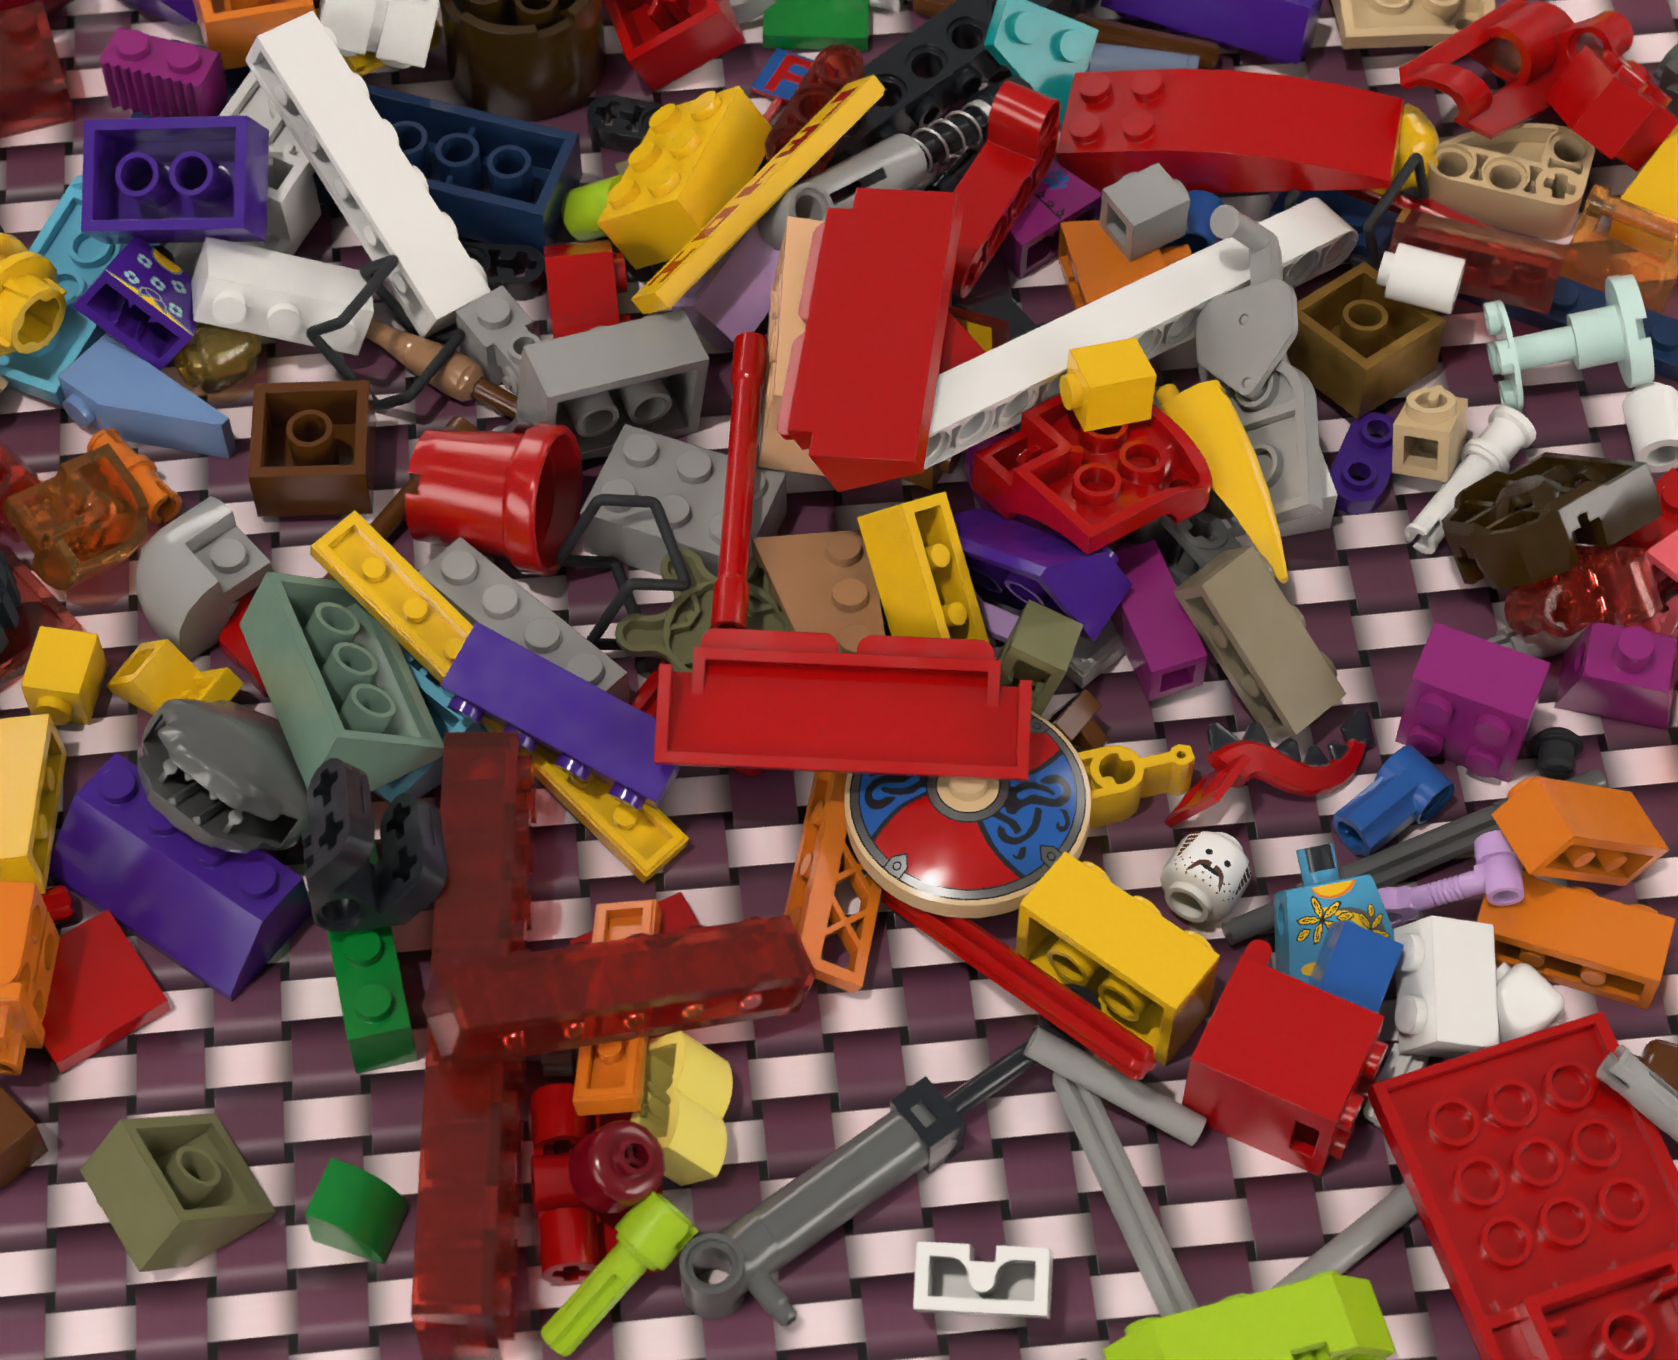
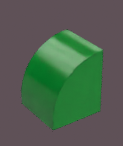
M331 1158L304 1215L312 1241L384 1265L407 1215L409 1206L406 1200L393 1187L380 1178L354 1165Z

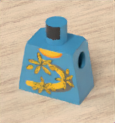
M1333 843L1296 850L1303 887L1274 894L1276 970L1308 983L1331 923L1346 920L1391 940H1394V930L1374 879L1370 874L1340 880Z

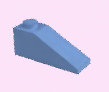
M104 334L58 375L65 399L62 403L70 418L82 427L90 425L98 431L105 429L107 433L109 428H113L120 433L124 441L230 459L237 452L230 420L227 416L107 334Z

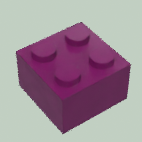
M1434 622L1411 677L1395 742L1404 745L1410 744L1424 756H1437L1464 766L1475 775L1487 778L1494 777L1509 783L1531 727L1551 663Z

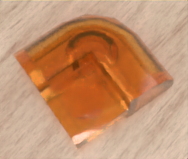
M108 443L62 463L55 477L7 497L2 510L34 553L30 568L44 583L55 590H70L115 569L140 548L147 534V512L150 506L141 487Z

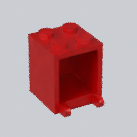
M1253 940L1248 944L1243 956H1240L1190 1059L1182 1105L1207 1118L1206 1127L1321 1177L1330 1156L1342 1160L1356 1127L1354 1122L1361 1106L1365 1108L1369 1100L1366 1093L1371 1084L1376 1083L1380 1074L1378 1070L1388 1047V1044L1378 1040L1385 1016L1268 967L1272 954L1271 946L1266 941Z

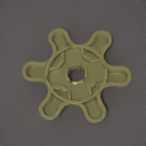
M679 548L691 578L690 588L686 591H673L674 600L665 612L657 615L635 613L625 616L616 626L615 637L617 644L629 656L657 657L672 664L676 672H692L694 646L701 647L702 636L706 631L710 630L713 588L717 577L709 573L701 557L696 552ZM667 553L663 557L660 566L662 579H678ZM753 557L748 566L747 576L749 602L746 629L789 631V624L781 607L777 608L769 591V581L763 568L758 567Z

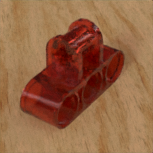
M1575 545L1580 562L1579 565L1567 572L1540 582L1513 587L1506 597L1504 607L1506 621L1516 633L1533 635L1544 630L1550 636L1566 638L1586 628L1590 623L1601 622L1611 625H1628L1646 620L1660 612L1663 605L1644 549Z

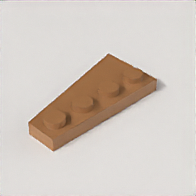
M861 530L752 538V554L758 567L763 568L769 581V591L777 608L781 607L789 624V631L828 633L836 639L839 647L838 653L857 654L858 643L865 636L885 635L879 592Z

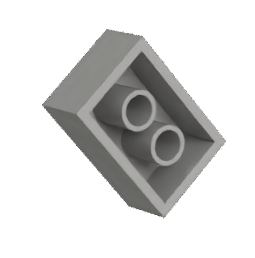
M684 309L662 314L654 313L641 319L611 326H598L589 331L556 339H543L534 344L523 346L515 418L529 421L535 426L539 422L567 426L576 436L582 460L610 454L624 424L670 438L695 433L698 431L710 358Z
M624 424L580 514L582 515L593 497L600 494L655 497L663 506L678 548L696 552L701 557L709 573L717 577L728 455ZM756 464L748 566L754 557L752 554V538L776 536L787 513L786 473L757 467L758 464ZM601 506L583 534L584 552L596 556H611L618 559L622 564L661 576V561L668 552L651 508Z

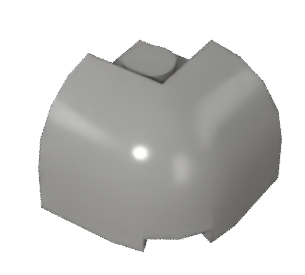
M210 496L158 530L142 546L136 569V593L141 610L150 627L162 640L169 639L191 661L219 642L218 637L229 621L226 607L260 585L266 572H273L270 560L236 525L233 511L221 500Z

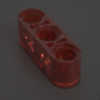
M833 44L824 48L817 55L766 138V164L847 83L865 78L863 56L856 48L846 44ZM844 135L793 186L822 172Z

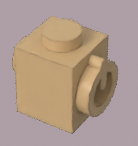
M1441 385L1412 390L1393 423L1392 473L1448 482L1461 458L1462 448L1467 443L1468 399L1455 397L1453 393L1444 390V387Z

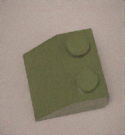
M216 1113L120 1119L80 1169L97 1203L103 1209L123 1243L128 1256L133 1260L139 1272L188 1267L267 1222L276 1212Z

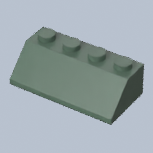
M267 571L239 626L307 791L316 770L323 762L330 758H338L364 771L369 780L370 792L441 758L446 748L397 640L337 581Z

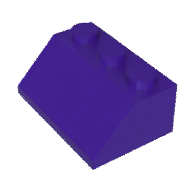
M980 508L952 514L974 590L984 602L1021 614L1030 599L1084 624L1080 637L1095 642L1132 585L1130 580L1117 566L1118 556L1107 546L1087 555L1074 543L1049 526H1046L1044 530L1033 527L1020 516L1007 520L1003 516Z

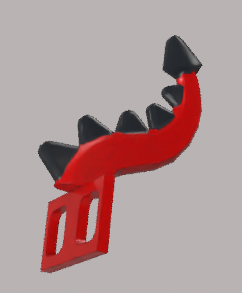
M1365 708L1357 709L1341 726L1340 730L1347 743L1344 745L1337 741H1332L1328 744V750L1332 759L1328 761L1318 746H1311L1306 752L1304 761L1301 762L1298 743L1292 738L1284 740L1275 748L1272 747L1262 725L1257 722H1252L1247 727L1242 740H1239L1222 724L1218 722L1211 723L1207 728L1209 753L1206 758L1215 770L1195 781L1164 823L1170 828L1218 803L1230 787H1243L1250 779H1256L1286 793L1304 797L1328 794L1342 787L1357 771L1364 756L1365 747L1376 743L1367 710Z

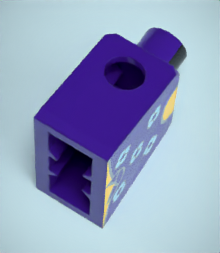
M134 237L72 306L160 371L195 334L196 321H193L192 276L175 264L173 254L163 246H150L138 237Z

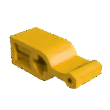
M1178 744L1173 746L1170 752L1140 758L1132 749L1121 745L1078 752L1084 764L1091 790L1089 829L1129 819L1137 811L1141 798L1163 793L1178 796L1187 792L1190 789L1195 762L1191 746Z

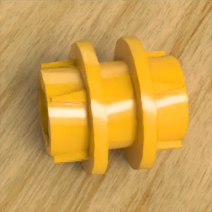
M1 232L0 356L16 351L29 354L47 346L58 332L65 316L66 302L64 295L67 291L59 286L57 269L46 257L39 253L28 251L19 239L13 235Z

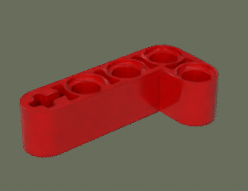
M1009 80L1005 81L997 92L989 113L987 142L953 191L957 192L964 202V211L951 294L961 298L969 294L1049 171L1058 143L1059 100Z

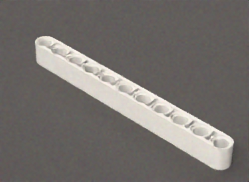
M1317 197L1308 199L1259 223L1277 236L1282 254L1283 281L1292 288L1340 265L1353 251L1359 237L1358 232ZM1232 237L1224 239L939 374L924 470L1021 423L1022 412L1059 395L1060 378L1067 373L1069 349L1136 337L1149 360L1195 337L1198 316L1207 303L1216 297L1251 285L1249 248Z

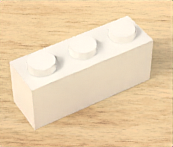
M206 236L191 280L193 321L314 346L307 338V329L339 317L367 282L361 277L360 270ZM373 297L369 298L346 326L320 335L334 351L358 356L374 314Z

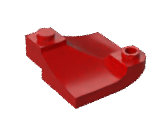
M1059 394L1022 412L1019 431L974 453L971 488L1007 520L1020 514L1033 518L1059 532L1089 555L1161 516L1167 515L1178 524L1201 512L1209 502L1212 478L1206 459L1196 444L1178 424L1156 405L1153 404L1150 420L1084 432L1074 411L1067 410L1064 407L1061 395Z

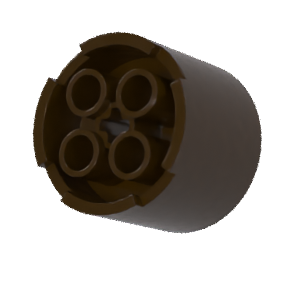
M439 0L450 78L459 95L475 109L523 121L544 120L574 109L584 102L599 85L606 65L601 0Z

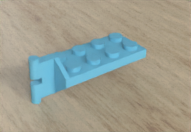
M83 175L74 177L28 250L43 255L57 269L59 286L67 291L64 295L66 302L64 320L56 335L47 346L42 347L40 350L29 354L16 351L0 356V374L9 382L6 385L7 387L61 406L65 399L58 375L106 334V331L72 306L127 245L105 244L81 232ZM149 243V245H150V246H155V245L159 246L160 243Z

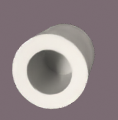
M1399 243L1395 253L1385 251L1376 284L1386 286L1384 298L1451 315L1460 288L1466 259Z
M1659 382L1641 384V386L1636 387L1627 395L1622 403L1634 459L1638 462H1647L1651 473L1666 472L1672 467L1676 469L1678 468V391L1669 385Z

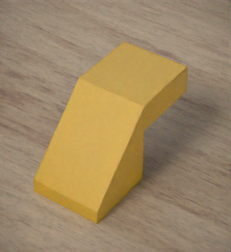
M169 639L141 643L106 684V687L114 695L153 715L164 702L170 699H196L207 702L218 700L230 701L244 683L229 667L199 671Z

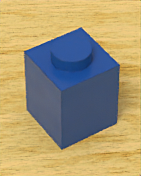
M1346 920L1331 923L1308 984L1378 1013L1404 945Z

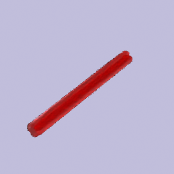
M882 888L881 902L1133 1080H1141L1147 1071L1153 1070L1157 1060L1154 1057V1049L1151 1045L971 919L941 916L917 909L900 901Z

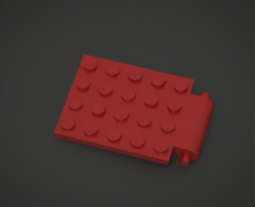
M1603 1011L1371 1084L1366 1093L1481 1360H1678V1171L1657 1126L1633 1107L1617 1091L1596 1077V1072L1602 1061L1611 1052L1615 1054V1049L1619 1046Z

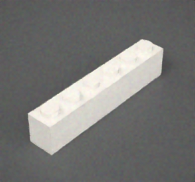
M311 11L258 35L245 59L246 63L371 260L375 261L389 255H396L398 257L399 263L397 267L385 279V282L401 304L419 336L427 338L456 323L455 311L491 292L488 287L486 273L478 261L469 257L458 240V231L453 220L448 214L441 212L429 194L428 183L421 170L414 165L411 166L399 147V139L394 127L388 120L380 117L371 103L367 85L362 77L355 72L352 73L340 54V46L335 34L329 27L323 26L314 11Z

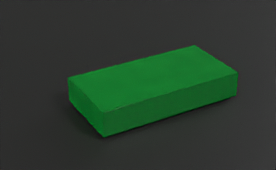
M777 0L773 5L764 10L763 48L868 51L869 0Z

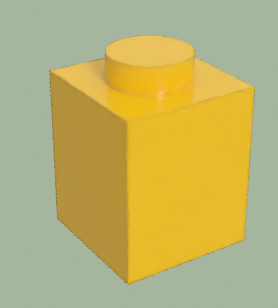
M1136 337L1069 349L1067 373L1061 376L1059 383L1060 395L1064 407L1067 410L1074 411L1084 432L1150 420L1157 375Z
M40 626L21 683V689L31 715L49 713L54 725H65L69 722L90 725L108 667L98 634Z

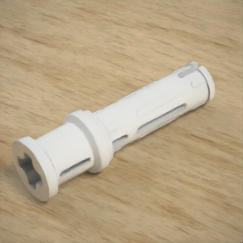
M1497 406L1489 415V425L1478 438L1470 439L1463 446L1461 453L1462 462L1452 473L1449 481L1442 485L1414 521L1404 529V536L1408 542H1411L1417 534L1422 535L1412 546L1413 548L1425 554L1434 553L1439 543L1445 537L1441 520L1454 508L1455 497L1458 493L1496 470L1508 473L1511 459L1520 449H1526L1536 439V431L1529 419L1521 412L1512 407Z

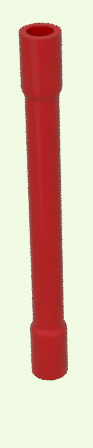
M757 332L741 333L734 340L731 374L733 397L718 576L713 588L710 629H746L749 602L748 563L762 389L766 383L769 345L768 339Z

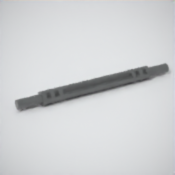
M1593 768L1564 780L1607 788L1605 776L1599 768ZM1508 798L1338 868L1340 880L1370 874L1374 879L1377 889L1384 888L1474 851V841L1476 838L1490 831L1501 830L1491 814L1504 804ZM1303 883L1298 884L1290 889L1303 887ZM1274 896L1273 902L1222 923L1223 934L1230 945H1235L1274 928Z

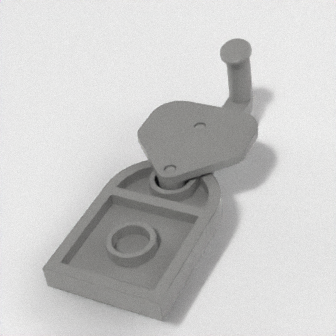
M1220 205L1211 215L1210 228L1216 237L1221 239L1232 237L1249 248L1251 285L1216 297L1202 309L1196 323L1197 361L1203 368L1222 381L1221 385L1224 392L1230 398L1254 448L1271 496L1277 523L1281 524L1323 511L1317 399L1309 378L1302 371L1287 363V350L1298 333L1297 298L1293 288L1283 281L1282 254L1278 238L1273 232L1238 212L1233 206ZM1211 490V513L1225 524L1227 530L1234 538L1247 534L1232 511Z

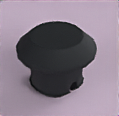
M1550 727L1545 728L1531 738L1529 749L1538 757V771L1551 779H1562L1574 771L1572 770L1575 767L1574 757L1583 750V740L1567 728Z

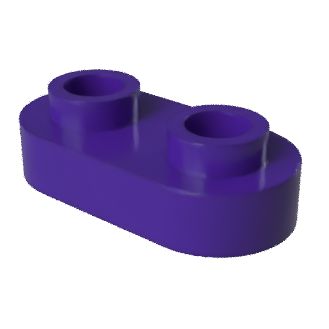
M1367 413L1359 419L1356 418L1351 423L1330 471V476L1338 495L1335 507L1348 514L1362 515L1372 512L1381 504L1394 475L1392 473L1394 418L1381 413ZM1371 435L1380 436L1382 438H1375ZM1351 476H1357V477H1359V478H1361V479H1366V480H1364V481H1357V480H1354L1353 478H1351Z

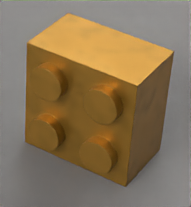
M1365 261L1297 302L1298 333L1287 350L1290 365L1302 371L1314 387L1357 419L1436 370L1446 321L1430 309L1384 298L1386 286L1376 284L1378 271Z

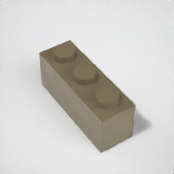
M1251 545L1221 552L1175 588L1173 593L1254 720L1262 725L1267 737L1293 736L1300 733L1346 695V692L1336 678L1337 671L1333 662L1323 652L1319 651L1306 631V622L1302 613L1295 605L1288 602L1274 580L1275 574L1271 564Z

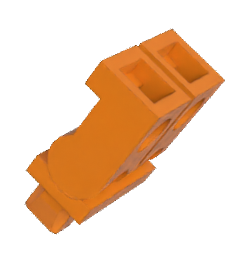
M0 881V1075H20L26 1048L42 1049L46 1032L42 1025V1020L46 1012L60 935L50 913L47 912V907L35 882Z

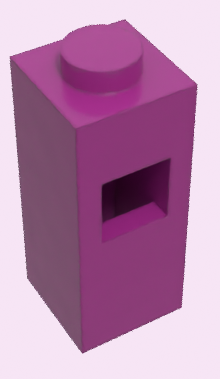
M1155 539L1138 545L1126 543L1113 548L1112 551L1119 558L1117 566L1130 580L1132 585L1110 618L1117 634L1121 638L1122 645L1147 701L1149 702L1203 685L1208 655L1194 624L1173 593V590L1177 587Z

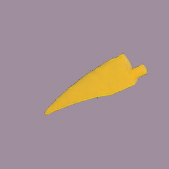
M1210 380L1198 383L1181 393L1174 384L1162 386L1155 395L1161 405L1159 409L1178 424L1196 444L1206 459L1211 472V490L1232 511L1260 554L1271 564L1277 579L1285 584L1289 579L1281 534L1271 496L1254 448L1222 385L1218 380Z

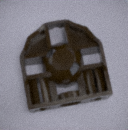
M1544 452L1509 473L1496 470L1461 490L1455 497L1454 508L1441 520L1464 584L1473 585L1486 578L1492 588L1506 589L1534 584L1567 572L1579 565L1580 562L1571 532L1575 533L1579 544L1608 548L1663 514L1657 489L1647 462Z

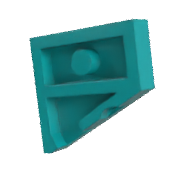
M997 0L984 47L1000 65L1006 66L1011 71L1013 77L1024 79L1033 87L1034 91L1060 101L1059 129H1062L1075 72H1087L1099 30L1027 0Z

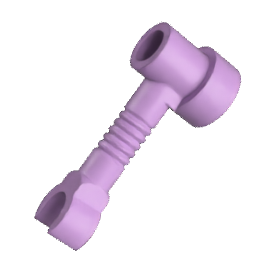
M1490 831L1476 838L1474 841L1476 865H1473L1474 870L1413 888L1410 886L1379 888L1378 892L1392 927L1405 924L1409 919L1417 917L1420 911L1486 893L1487 901L1493 905L1507 906L1520 902L1525 896L1522 878L1524 866L1502 831Z

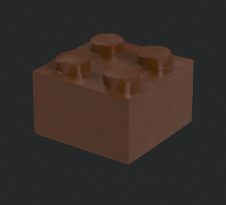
M369 380L254 383L248 478L258 517L351 514L354 510L358 514H373L377 420Z

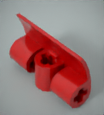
M571 1083L549 1084L536 1089L530 1096L534 1150L530 1164L533 1214H538L542 1277L545 1281L557 1285H578L586 1280L619 1242L616 1238L618 1231L615 1226L631 1209L629 1208L619 1213H600L587 1207L576 1196L569 1181L568 1163L574 1147L584 1136L615 1120L630 1121L633 1112L578 1116L573 1104L575 1084ZM662 1181L658 1189L655 1191L656 1194L660 1193L663 1195ZM648 1268L643 1275L652 1274L662 1270L657 1268L655 1271H652Z

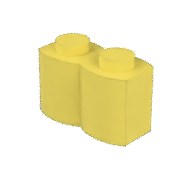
M681 1030L648 1040L641 1111L632 1113L630 1121L646 1127L658 1139L664 1153V1176L680 1186H685L715 1178L721 1170L727 1148V1131L723 1117L730 1103L733 1077L728 1061Z

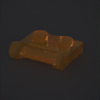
M1595 183L1557 274L1605 292L1607 277L1632 274L1637 281L1644 307L1663 314L1678 280V220L1611 195L1612 189ZM1605 216L1672 242L1667 258L1597 232L1596 229L1601 217Z

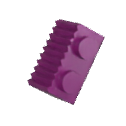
M119 27L116 28L99 58L110 104L113 109L121 106L123 111L131 109L133 114L141 111L143 116L151 114L153 118L160 116H218L229 95V89H227L228 82H225V67H222L221 52L197 47L191 43H181L145 34L139 30Z

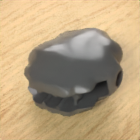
M170 699L157 709L144 730L142 740L144 756L139 759L137 767L147 799L156 811L165 816L175 828L188 834L196 842L220 848L227 852L247 854L254 849L282 851L295 847L302 842L301 831L310 824L307 788L278 719L238 703L224 700L207 702L196 699Z

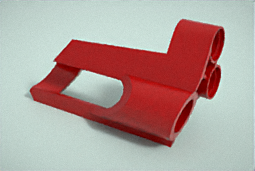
M1508 0L1399 67L1400 85L1403 88L1409 90L1412 87L1426 86L1444 92L1453 99L1458 107V114L1452 120L1490 140L1552 110L1553 107L1544 98V95L1585 45L1600 56L1609 49L1633 69L1632 72L1644 82L1647 79L1652 82L1648 71L1641 64L1635 61H1627L1623 58V54L1629 51L1633 44L1634 33L1628 19L1622 14L1615 11H1603L1595 17L1574 23L1569 15L1555 4L1544 1L1528 3L1527 0ZM1596 36L1601 40L1604 48L1598 44ZM1466 54L1508 82V84L1492 94L1491 89L1484 80L1473 72L1457 65H1451V63Z

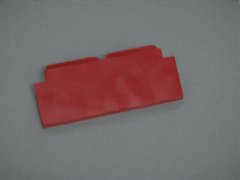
M856 188L853 209L827 208L825 222L818 225L813 232L798 310L800 318L806 323L805 332L799 335L792 344L777 431L785 440L794 439L802 450L810 449V458L837 492L923 473L964 211V202L957 192Z
M713 628L706 631L702 636L701 647L694 646L692 672H676L672 664H659L654 747L655 765L1028 781L1032 680H1020L1018 687L1000 686L1001 660H995L993 647L984 640L868 635L858 643L857 654L838 653V643L828 633Z

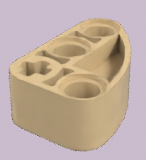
M1523 123L1492 140L1474 131L1464 133L1438 144L1436 159H1439L1438 169L1435 165L1436 159L1434 165H1432L1431 160L1428 162V198L1492 227L1546 240L1563 239L1571 234L1575 227L1595 147L1569 127L1554 124Z

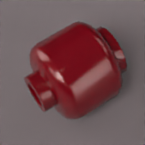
M615 1120L584 1136L574 1147L568 1163L569 1181L576 1196L587 1207L600 1213H619L645 1200L652 1192L658 1189L665 1172L664 1153L658 1139L646 1127L633 1121Z

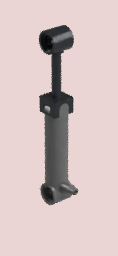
M1074 983L1064 984L1101 1010L1097 997L1089 989ZM1038 1013L1037 1024L1032 1028V1034L1037 1027H1040L1090 1055L1094 1054V1052ZM1031 1036L945 1097L924 1076L890 1100L889 1113L718 1233H704L693 1238L683 1248L679 1259L682 1297L687 1307L697 1316L707 1319H721L734 1313L741 1306L745 1294L750 1291L767 1314L773 1316L780 1326L786 1327L793 1323L797 1318V1312L789 1303L787 1295L771 1275L921 1168H924L930 1174L964 1149L966 1122L961 1116L1038 1063L1023 1055ZM711 1268H718L729 1274L724 1281L717 1284H707L697 1278L701 1272Z

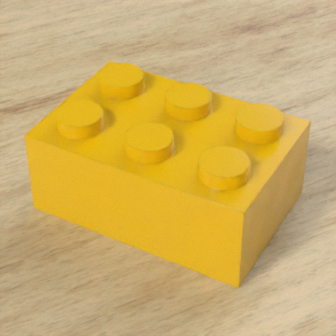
M740 86L717 93L715 91H708L695 100L679 105L667 104L657 110L651 117L648 132L641 144L630 154L628 158L629 166L620 182L608 193V203L597 221L599 227L635 269L671 260L754 177L777 133Z
M1064 852L1019 905L1015 951L1062 984H1078L1093 992L1100 1003L1101 1011L1151 1045L1154 1049V1057L1162 1065L1166 1066L1208 1015L1220 955L1214 952L1210 943L1200 934L1191 930L1183 931L1162 917L1158 908L1146 898L1137 895L1132 897L1113 884L1107 874L1097 865L1088 861L1080 862L1067 852Z

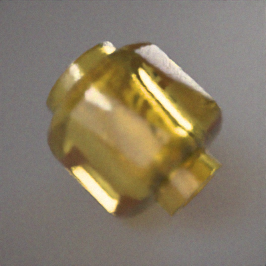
M196 322L194 336L173 359L179 375L189 387H197L207 394H215L254 376L258 366L257 354L261 352V342L257 334Z

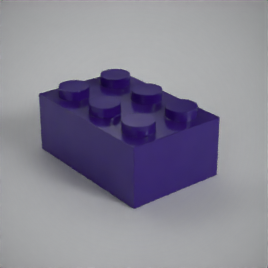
M247 115L84 119L81 232L105 244H128L134 237L141 238L148 244L202 243L205 241L206 236L230 242L267 241L269 130Z

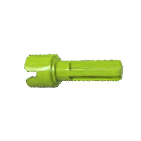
M652 1192L648 1198L635 1204L618 1222L615 1228L618 1231L616 1238L619 1242L542 1328L541 1335L544 1341L558 1354L564 1357L571 1355L648 1268L652 1271H655L657 1268L664 1271L699 1232L697 1227L662 1194Z

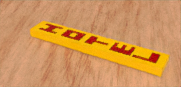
M875 75L847 83L631 298L642 314H652L671 309L884 95L883 92L886 89Z

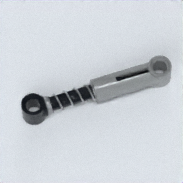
M1006 78L973 93L961 111H952L945 119L934 120L929 124L928 128H919L911 136L903 133L895 134L791 187L757 221L760 234L769 245L780 250L788 216L825 221L827 208L853 209L856 188L909 190L925 179L926 174L932 170L933 164H946L949 161L950 155L961 156L965 153L967 146L979 147L982 142H987L988 119L991 106L997 92L1005 81L1009 80L1034 90L1033 87L1022 78ZM847 186L850 194L833 202L829 195Z

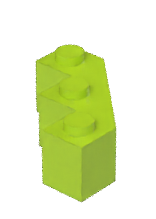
M1336 1270L1323 1271L1306 1280L1252 1294H1235L1220 1300L1218 1303L1176 1314L1140 1319L1125 1328L1126 1336L1103 1349L1106 1360H1383L1396 1353L1370 1280L1340 1275V1272Z

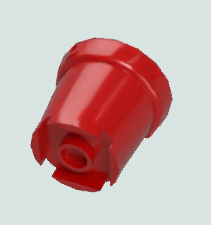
M539 422L538 425L527 429L525 432L440 431L432 429L424 431L415 445L408 468L409 474L420 475L418 494L405 493L406 521L412 538L416 541L449 547L461 537L484 556L510 561L513 566L521 571V574L548 577L558 572L562 566L557 564L555 556L579 520L582 505V459L575 434L565 425H552L545 422Z

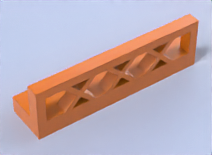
M814 773L769 983L790 991L809 977L853 994L863 987L882 887L868 873L865 878L863 874L865 869L861 863L857 864L845 843L847 834L845 787L848 773ZM840 866H841V868L843 869V872L838 873V872H839V868H840ZM847 879L861 901L859 912L848 918L834 896L836 885ZM830 920L832 925L827 927L828 921ZM853 924H856L855 931L851 926ZM838 933L850 954L847 969L821 959L825 938Z

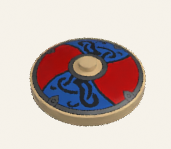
M1032 710L1028 781L848 773L846 780L845 822L847 834L853 851L865 871L885 891L900 901L917 909L941 916L982 918L1005 914L1019 909L1020 902L1064 852H1067L1077 860L1079 859L1089 832L1091 790L1084 764L1075 748L1060 730Z

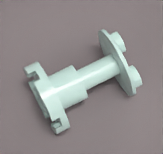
M1632 274L1607 277L1605 281V307L1567 314V326L1518 337H1513L1510 321L1501 300L1483 303L1489 336L1496 335L1497 339L1496 341L1487 342V353L1493 375H1504L1505 379L1498 382L1502 406L1512 407L1517 411L1523 410L1524 397L1521 370L1573 359L1578 370L1617 362L1624 383L1628 388L1653 382L1654 356L1651 337L1645 336L1642 319L1647 318L1635 277Z

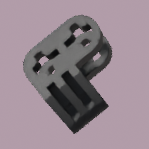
M330 758L323 762L314 773L308 787L307 804L310 824L301 831L307 886L315 924L321 929L330 932H350L405 925L439 896L446 882L448 864L441 815L438 807L411 793H402L395 797L388 805L381 820L380 839L383 858L374 865L369 860V855L375 842V828L367 774L338 758Z

